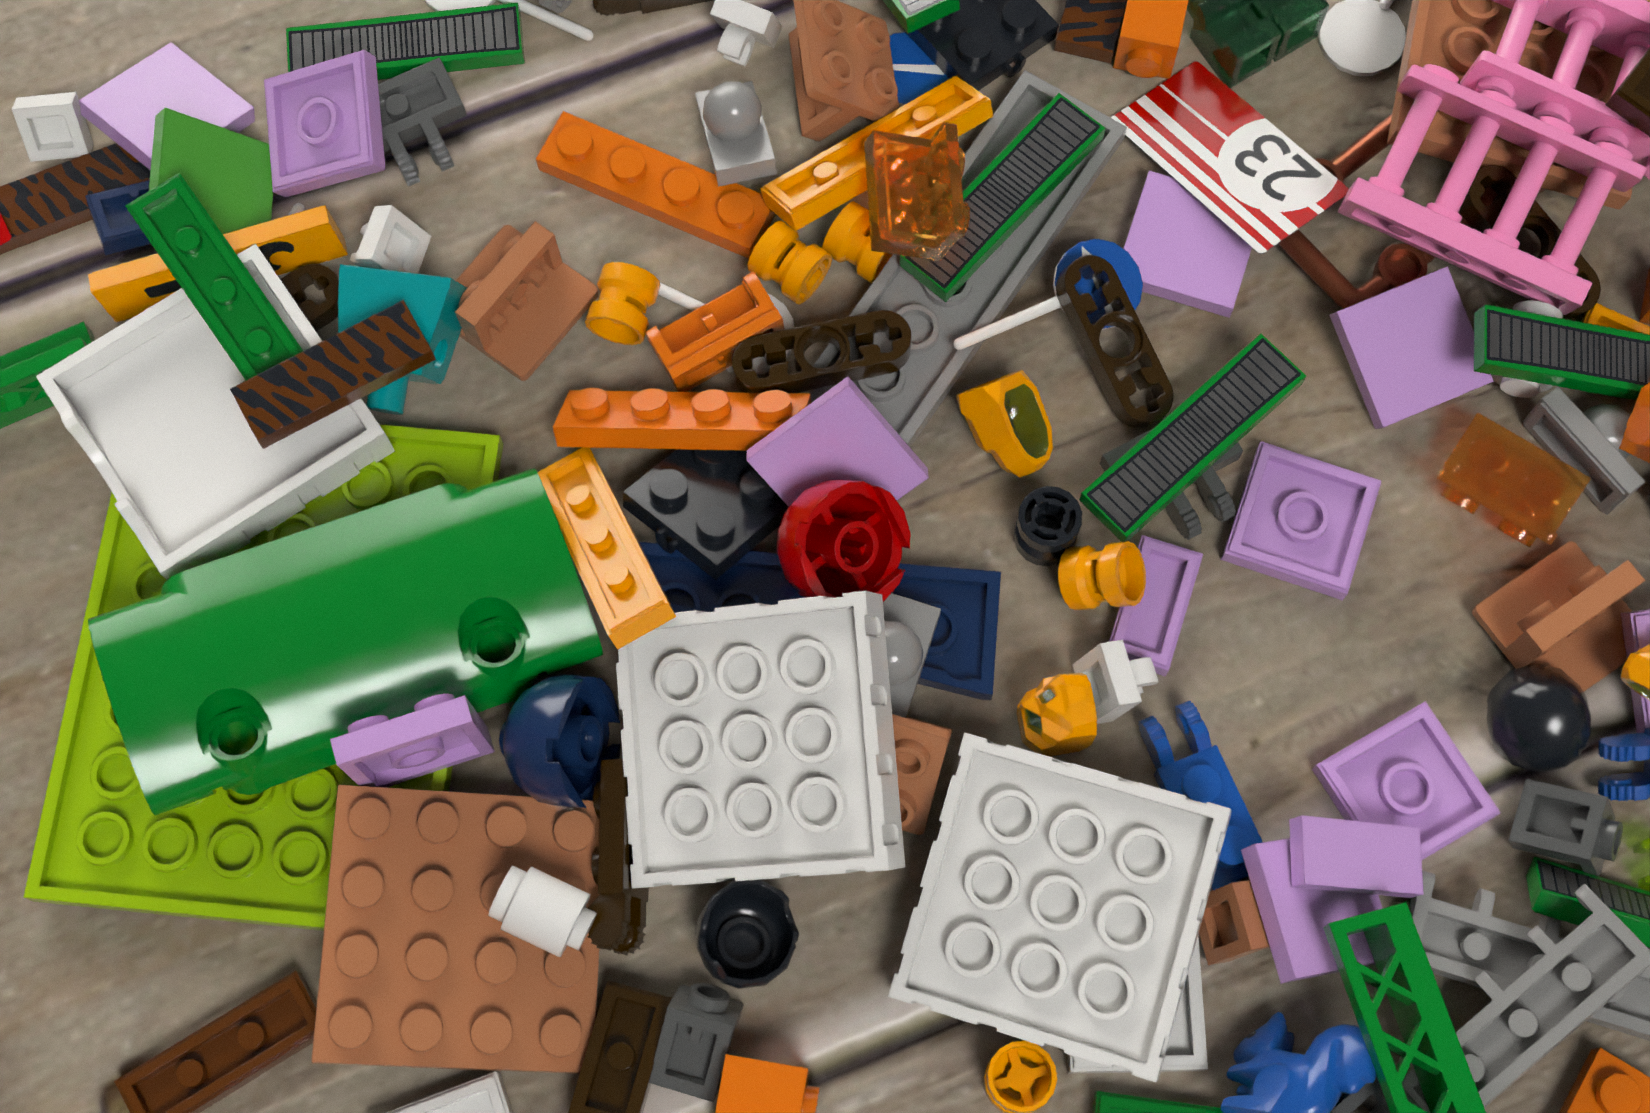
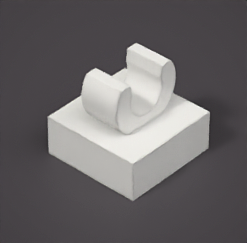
M715 0L710 15L719 26L725 29L719 41L717 51L724 54V59L746 67L751 57L755 41L774 48L783 27L773 12L742 0Z
M77 92L16 98L12 112L30 162L75 158L91 153L94 144L86 119L81 115Z
M375 206L369 222L361 228L360 233L364 236L356 253L351 254L350 260L359 267L418 274L432 236L394 206Z
M1123 640L1100 643L1072 664L1074 672L1087 675L1091 683L1096 706L1097 724L1112 722L1142 702L1140 695L1144 693L1143 686L1154 685L1159 682L1151 657L1129 661Z

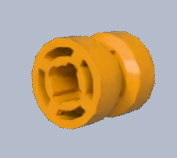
M852 201L842 209L833 221L824 238L822 248L832 254V258L837 262L848 261L855 265L857 274L868 282L873 283L902 243L906 234L890 223L878 224L873 220L871 211Z
M780 220L770 226L761 236L749 257L747 267L748 271H754L761 280L765 282L773 280L781 287V293L794 303L800 305L813 295L824 280L831 266L832 254L815 243L806 245L799 240L798 231H795L788 224Z
M623 262L606 263L601 269L597 282L601 293L599 299L592 302L585 320L586 327L597 336L623 345L641 344L644 341L645 331H647L649 325L645 314L647 308L653 306L656 302L661 286L660 281L655 275L638 266Z
M1129 541L1110 543L1105 545L1103 550L1100 551L1089 545L1065 549L1058 567L1060 592L1065 603L1073 610L1095 609L1102 602H1108L1114 607L1137 605L1144 596L1146 587V570L1140 550L1134 543Z
M1028 1041L1010 1042L1001 1047L986 1066L983 1077L985 1093L991 1104L1003 1113H1032L1044 1106L1054 1094L1057 1083L1056 1066L1049 1053L1039 1045Z

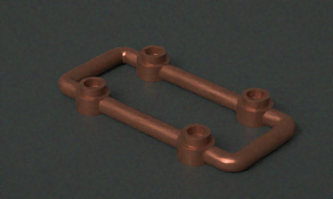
M1392 114L1332 160L1328 161L1319 158L1315 160L1344 184V179L1390 145L1387 144ZM1492 187L1485 189L1480 199L1484 205L1489 206L1497 196V193ZM1540 188L1538 193L1544 191L1545 189ZM1462 217L1460 223L1471 228V226ZM1299 229L1278 243L1334 303L1342 309L1425 276L1428 264L1436 258L1408 244L1399 243L1391 245L1381 253L1373 270V277L1361 287L1356 288Z

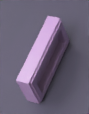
M1142 535L1137 548L1141 552L1146 570L1144 596L1140 603L1135 606L1119 607L1109 642L1123 640L1129 661L1151 657L1156 674L1166 676L1171 665L1203 554Z
M1304 815L1289 819L1292 887L1404 898L1424 895L1420 827Z

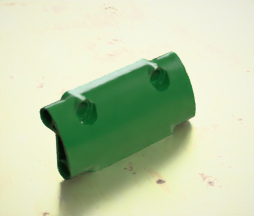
M535 468L471 490L460 484L447 483L437 485L190 568L171 576L163 584L160 595L88 619L96 658L121 736L145 799L155 816L216 794V789L219 787H223L224 791L232 789L238 794L253 795L281 783L334 765L336 760L330 739L347 734L348 726L358 720L378 715L387 716L389 720L415 712L414 706L419 701L439 694H453L455 698L465 695L476 712L479 713L495 706L518 700L522 692L533 686L534 680L538 679V673L545 671L549 675L603 655L601 642L576 569L549 498Z

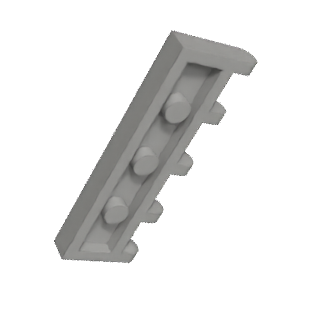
M1422 870L1424 895L1412 897L1409 910L1433 974L1481 988L1474 979L1485 970L1505 990L1545 955L1527 935L1532 928L1491 916L1495 901L1494 892L1479 888L1474 898L1472 910L1431 898L1435 884V874ZM1542 915L1538 927L1556 945L1564 939L1558 937L1561 920ZM1650 966L1592 1015L1587 1022L1650 1041Z
M1583 884L1574 894L1581 905L1593 914L1557 945L1537 925L1531 929L1527 935L1545 955L1510 986L1503 990L1485 970L1474 979L1492 1001L1463 1025L1456 1034L1484 1108L1650 966V950L1586 884ZM1413 1069L1405 1076L1402 1082L1403 1088L1423 1110L1430 1113L1417 1075Z

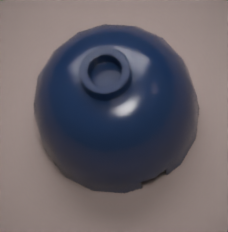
M563 675L546 678L522 692L509 712L507 720L502 725L499 736L500 750L505 757V762L515 784L538 802L554 806L586 808L582 800L593 801L594 787L601 780V760L620 758V744H612L608 747L609 723H620L619 710L612 690L601 678Z

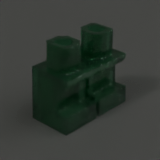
M1188 0L1187 11L1194 20L1189 38L1219 79L1229 88H1232L1270 66L1272 59L1276 62L1317 38L1330 5L1326 0Z

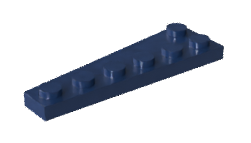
M639 542L674 613L694 610L715 612V608L755 603L776 605L781 600L805 598L799 595L785 578L777 553L750 551L715 580L678 550L670 554L665 552L658 543ZM900 563L898 568L905 569L900 584L892 593L941 608L940 618L918 684L980 700L991 701L994 685L1001 572Z

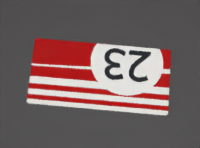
M1198 61L1191 63L1111 117L1127 127L1125 135L1259 254H1264L1345 197L1349 190L1340 180Z

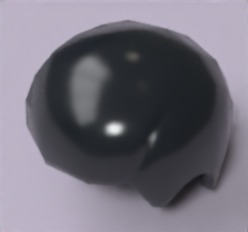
M1532 664L1510 670L1491 689L1487 698V726L1493 741V747L1513 766L1539 773L1561 769L1580 757L1581 751L1586 749L1591 735V713L1587 697L1581 686L1562 669Z
M762 880L732 881L712 895L698 916L695 931L696 946L705 968L713 978L719 979L722 984L736 989L765 986L784 972L789 966L796 948L795 943L799 937V931L789 908L788 896L782 890Z

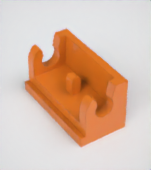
M754 271L742 277L741 285L664 328L658 330L657 326H654L645 331L649 343L678 392H687L731 367L733 353L737 346L745 339L785 330L782 316L774 306Z

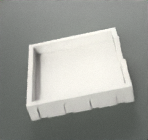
M254 244L237 254L303 351L322 342L258 246ZM182 288L36 376L59 412L66 429L80 444L117 500L114 505L134 531L158 571L166 580L182 571L235 553L251 542L250 539L264 530L269 531L306 508L305 504L319 495L325 496L360 474L359 470L373 461L377 463L395 452L385 432L362 399L263 449L254 436L230 388L246 380Z
M859 591L842 593L843 597L837 598L816 596L781 600L776 605L755 603L715 608V612L697 610L675 613L676 617L618 649L619 663H616L619 710L623 712L624 729L621 730L624 777H627L628 797H625L628 842L632 844L633 864L630 865L632 888L656 887L670 884L674 886L716 883L728 880L774 879L797 875L802 877L845 874L856 871H888L905 867L882 594Z
M964 732L958 756L961 758L956 775H952L939 818L942 824L937 841L933 840L920 884V887H923L918 907L913 908L901 953L904 954L899 972L894 974L888 997L910 1004H923L931 1007V1011L975 1025H989L997 1028V1032L1040 1046H1054L1063 1049L1065 1054L1102 1066L1123 1068L1131 1071L1134 1076L1156 1083L1159 1079L1231 817V809L1210 802H1198L1182 794L1130 781L1077 764L1060 761L1011 745L1003 746L996 744L986 738Z

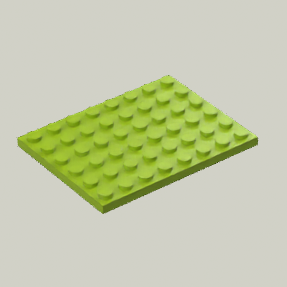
M379 424L395 452L377 463L373 461L359 470L360 474L325 496L319 495L305 504L306 508L269 531L264 530L250 539L251 542L235 553L437 485L447 483L460 484L471 490L497 481L504 446L500 435ZM111 492L23 898L41 903L324 931L338 785L359 786L337 764L281 783L253 795L238 794L232 789L224 791L223 787H219L216 789V794L156 816L152 813L145 799L105 688L89 631L88 619L160 595L162 586L167 580L160 574L138 537L114 505L117 500ZM453 766L387 788L449 792Z

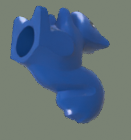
M1281 1012L1275 1013L1266 1024L1244 1038L1234 1050L1233 1058L1237 1065L1231 1066L1227 1070L1226 1076L1229 1080L1243 1085L1237 1088V1096L1223 1099L1221 1104L1222 1113H1330L1339 1101L1342 1093H1357L1365 1084L1374 1083L1377 1077L1359 1026L1340 1024L1328 1028L1315 1037L1305 1054L1292 1053L1295 1039L1294 1034L1288 1032L1284 1015Z

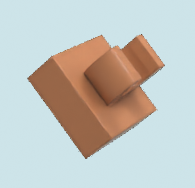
M1250 880L1230 883L1210 891L1199 930L1208 965L1229 962L1270 947Z

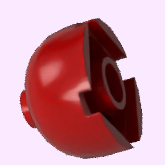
M829 480L804 490L785 511L778 529L777 554L785 578L798 594L805 598L816 596L837 598L843 597L842 593L869 591L882 594L884 602L900 584L905 569H900L898 566L902 559V547L910 549L911 533L903 508L889 491L859 480Z

